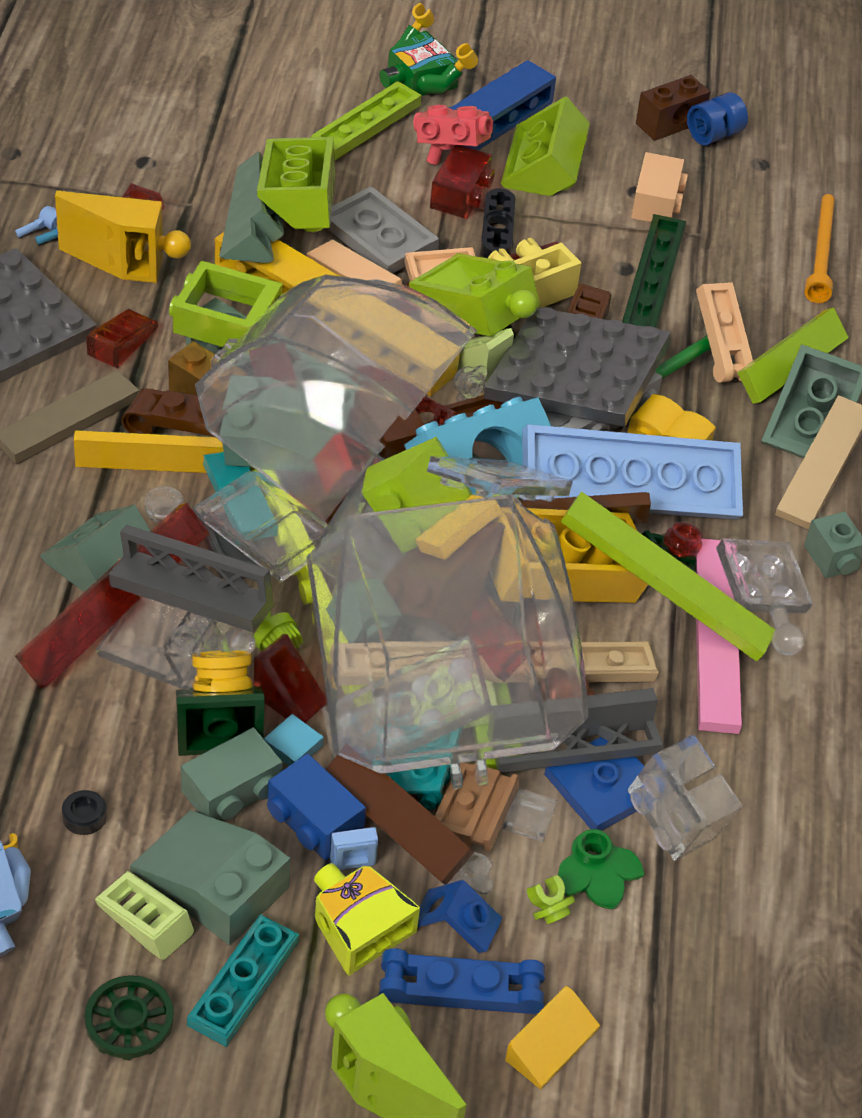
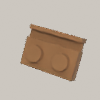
M460 761L435 817L468 846L472 847L473 844L484 846L485 851L491 852L519 788V776L517 774H512L511 777L501 775L500 770Z

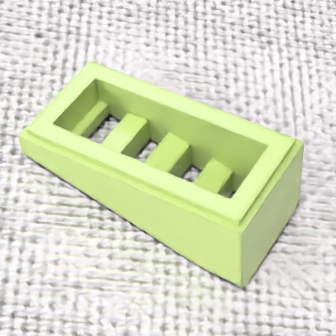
M129 871L95 898L97 905L148 951L161 960L167 959L194 933L187 910ZM132 892L136 893L123 906L119 905ZM145 903H147L140 911H138V912L134 915V913H135L138 909H140ZM160 914V916L157 919H155L150 925H148V923H150L156 916Z

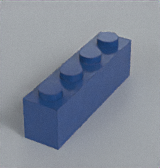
M527 60L496 80L491 81L475 93L470 94L462 101L449 107L452 110H457V108L463 106H475L481 111L489 112L493 120V130L490 139L478 146L454 145V147L470 156L516 127L517 124L552 104L556 76Z

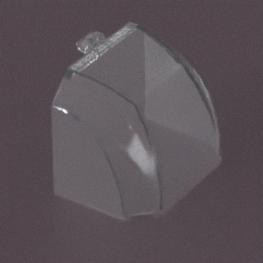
M323 275L304 281L283 293L239 339H229L223 348L218 350L213 356L211 368L195 384L206 430L324 523L385 447L379 442L381 437L398 416L404 420L409 417L477 330L436 300L408 286L378 279L363 280L333 275Z
M513 495L344 516L336 524L337 530L318 550L313 549L306 557L318 661L334 754L380 774L449 765L452 789L455 790L462 789L463 785L460 763L475 761L474 774L476 782L479 786L488 785L486 759L555 750L589 718L586 677L577 615L566 564L555 526L546 518L542 520L522 506L521 501Z

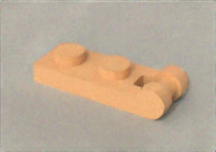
M733 282L703 284L696 289L715 363L713 376L719 383L730 382L733 378L741 381L737 372L751 363L753 359ZM731 355H734V364L732 363Z

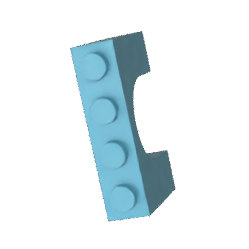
M516 397L503 403L499 409H495L494 405L483 407L474 412L472 417L467 418L466 413H461L449 418L441 426H438L437 421L427 423L416 429L417 436L404 446L407 450L437 436L472 494L489 499L473 463L472 450L474 441L488 443L503 454L510 464L523 493L522 428L527 424L551 426L538 397L523 401L521 397Z

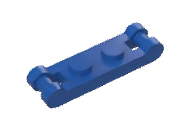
M390 948L382 953L381 969L385 972V978L380 980L379 995L384 993L391 1003L536 1014L544 1008L545 996L540 990V984L545 980V965L538 960L510 963L413 955L397 948ZM403 975L416 976V983L406 982L403 979ZM509 984L522 985V989L520 991H508Z

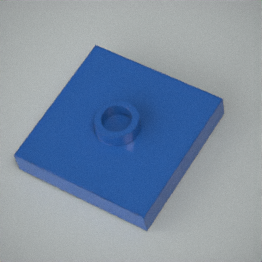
M600 737L590 742V744L603 746L608 743V740ZM636 756L546 767L544 773L590 829L600 831L661 799L664 788Z

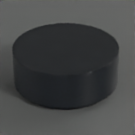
M81 790L70 794L62 804V818L65 827L70 832L78 835H89L100 830L107 818L104 799L98 793L89 790Z

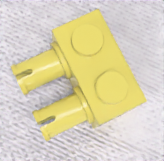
M527 238V241L524 239L517 245L516 253L521 257L517 260H513L504 248L499 249V252L497 250L493 251L488 259L499 261L511 260L515 264L531 266L540 302L539 308L574 296L578 288L582 262L562 242L542 250L533 238Z

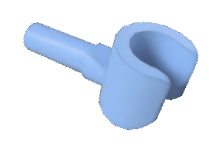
M51 206L44 207L38 219L15 230L16 236L20 238L45 226L51 231L57 228L56 209Z

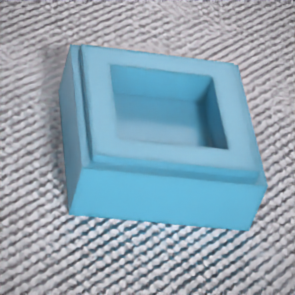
M293 714L264 738L280 760L288 766L307 753L312 756L323 746L324 739L321 734Z

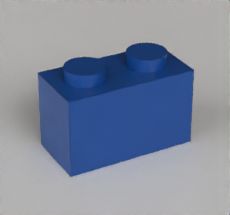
M308 753L268 780L267 807L271 815L278 822H285L296 833L298 840L306 849L314 850L324 860L330 857L332 833L364 829L366 807Z

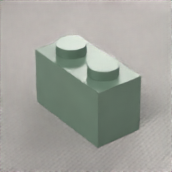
M253 727L181 765V791L198 813L220 821L222 819L228 820L236 816L241 809L257 800L268 799V780L282 771L283 762Z

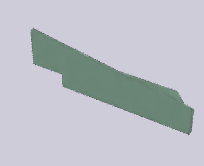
M259 151L237 168L219 255L221 258L269 263L274 259L270 240L274 242L284 235L283 218L257 197V187L263 156Z

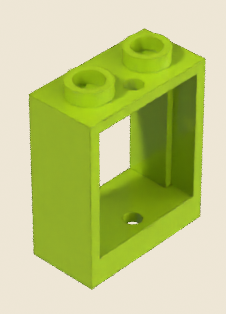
M201 260L194 273L187 275L184 288L179 296L175 295L170 303L169 316L173 317V333L256 356L282 311L283 283ZM208 293L253 307L246 319H242L196 305L203 294Z

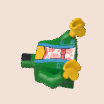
M418 3L412 10L416 21L412 26L408 25L397 43L389 50L388 68L380 71V81L385 88L399 81L422 96L443 94L447 90L458 88V79L463 75L462 70L464 68L472 69L476 67L478 57L470 45L464 43L457 48L456 58L427 30L419 32L421 28H428L434 23V15L430 8L425 13L424 5Z

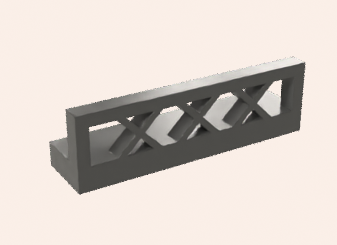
M126 525L120 531L124 557L109 573L111 587L250 632H254L274 607L270 569L130 525ZM136 543L143 545L153 556L137 552ZM169 553L179 556L188 567L179 565ZM204 565L214 567L224 578L214 576ZM241 576L257 581L258 590L249 587Z
M653 688L490 707L487 737L500 773L660 754L663 749V743L654 722L658 699ZM644 730L648 740L636 742L624 735L627 731ZM598 735L608 740V743L603 746H594L584 741L587 736ZM558 740L568 745L565 750L553 751L543 745L546 741ZM518 745L526 749L527 752L524 755L506 757L503 746Z

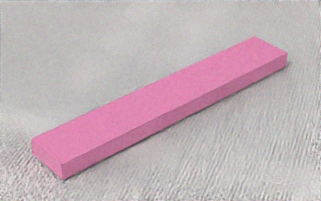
M696 538L694 546V557L697 560L695 573L737 602L735 542ZM696 619L698 730L739 734L742 726L739 649Z

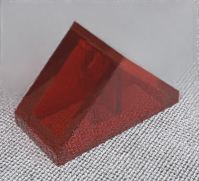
M282 634L254 658L253 686H261L264 692V703L285 719L293 714L306 723L329 703L288 634Z

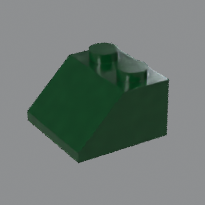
M252 686L250 689L231 692L195 691L193 688L176 690L178 756L202 755L253 727L264 739V692L261 686Z

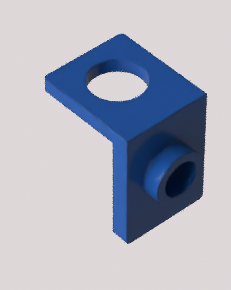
M460 880L427 891L420 905L418 927L445 920L478 953L487 952L502 917L464 880ZM444 897L441 904L434 911L429 913V910L432 907V905L438 899Z

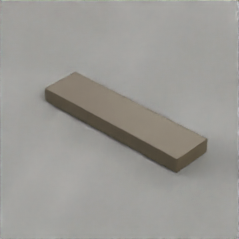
M116 370L1 429L0 449L15 464H18L73 435L75 431H80L130 405L139 393V389Z

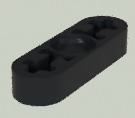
M496 188L486 194L480 255L483 258H488L495 250L499 252L501 248H504L511 256L516 198L509 190ZM497 205H503V210H496ZM491 224H502L506 227L495 228ZM493 242H500L499 248L493 247Z

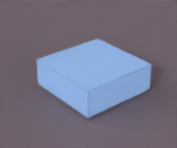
M371 827L332 833L331 863H334L339 870L375 865L378 849L376 828Z

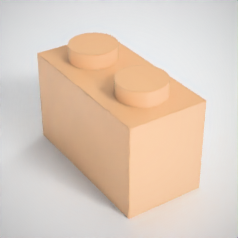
M645 152L635 193L632 219L651 222L653 214L672 218L673 213L680 214L688 174L682 173L684 159Z

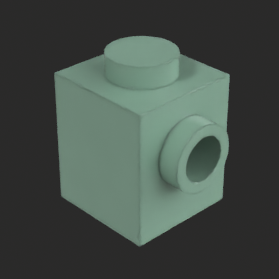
M844 511L811 520L804 547L824 577L829 578L840 574L848 575L855 570H859L862 562V535L847 513Z

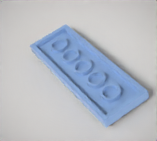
M530 424L522 428L523 500L577 497L581 491L587 496L649 492L651 501L649 513L734 520L743 517L741 443Z

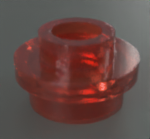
M677 522L666 531L664 542L669 550L677 556H695L702 548V533L690 523Z

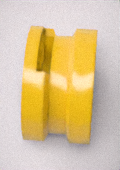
M221 650L200 652L201 657L198 654H192V666L196 668L197 675L195 676V681L192 682L195 691L231 692L246 690L252 687V680L246 676L248 674V666L252 664L251 652L232 650L231 652H221Z

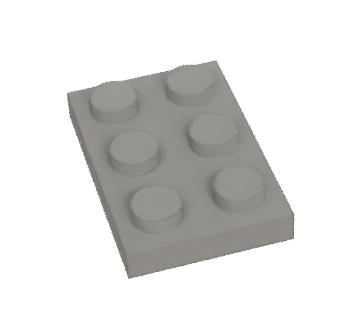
M372 186L332 206L330 228L327 229L362 257L392 274L405 267V253L438 249L439 238Z

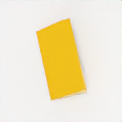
M566 985L511 1040L507 1047L505 1061L541 1090L599 1030L600 1025L576 993Z

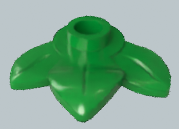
M590 829L574 839L571 855L560 863L558 876L564 883L565 896L576 895L585 891L588 898L597 906L613 910L618 907L623 899L624 881L638 880L644 877V870L639 858L632 851L614 846L610 837L603 831ZM587 851H594L598 855L589 854Z

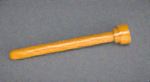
M825 194L821 199L814 272L805 282V297L813 303H824L832 296L833 282L827 275L835 202L831 194Z

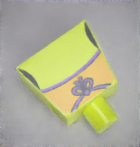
M330 863L321 868L315 875L314 882L322 890L316 897L315 919L348 976L381 956L383 951L395 947L417 933L420 907L372 867L362 866L348 876H345L334 863Z

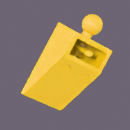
M56 190L55 203L59 250L123 280L157 283L163 259V250L168 256L175 259L186 256L190 251L191 241L186 233L174 230L163 236L161 201Z

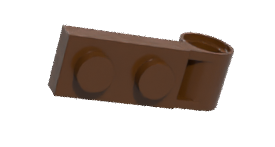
M146 388L137 394L122 416L121 421L123 427L129 433L152 434L156 427H163L221 438L228 401Z

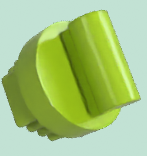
M270 611L254 633L253 643L261 653L267 654L276 663L281 661V659L285 660V658L289 659L290 656H293V652L297 651L296 648H300V644H303V639L297 629V623L290 614L282 612L272 616Z

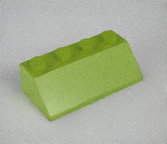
M334 137L267 139L257 187V197L294 229L317 232L323 228H330L336 177Z

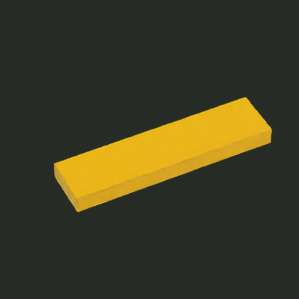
M75 431L74 433L75 467L206 473L203 466L204 455L224 452L222 438L96 431Z

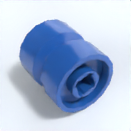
M728 92L714 97L712 100L696 104L689 109L687 114L689 131L695 141L701 145H709L722 140L724 137L742 132L748 123L746 106L743 100L733 92Z

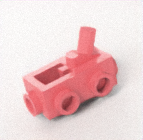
M446 105L428 106L427 111L424 113L417 112L415 114L413 126L417 132V143L431 144L426 159L427 162L438 165L443 150L453 149L454 145L478 146L490 139L493 130V120L489 112L481 111L475 106H463L457 108V110L447 108Z

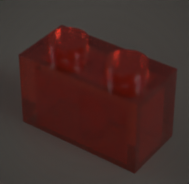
M454 145L432 181L430 208L468 219L473 208H479L483 199L484 189H489L493 183L495 169L491 168L492 154L461 145Z

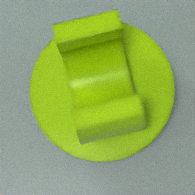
M558 875L544 880L549 890L548 896L544 894L540 884L527 888V896L530 902L540 908L532 913L535 920L544 917L546 924H550L571 914L568 906L574 903L575 899L573 895L564 897L565 886Z

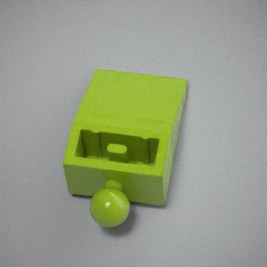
M457 253L409 282L410 289L462 329L467 332L490 337L519 318L531 317L536 312L538 306H540L531 266L515 264L511 260L499 261Z
M384 993L363 1005L350 994H338L329 1000L325 1008V1018L329 1026L334 1029L331 1068L358 1105L382 1118L465 1117L467 1104L411 1031L410 1021L400 1006L393 1007Z

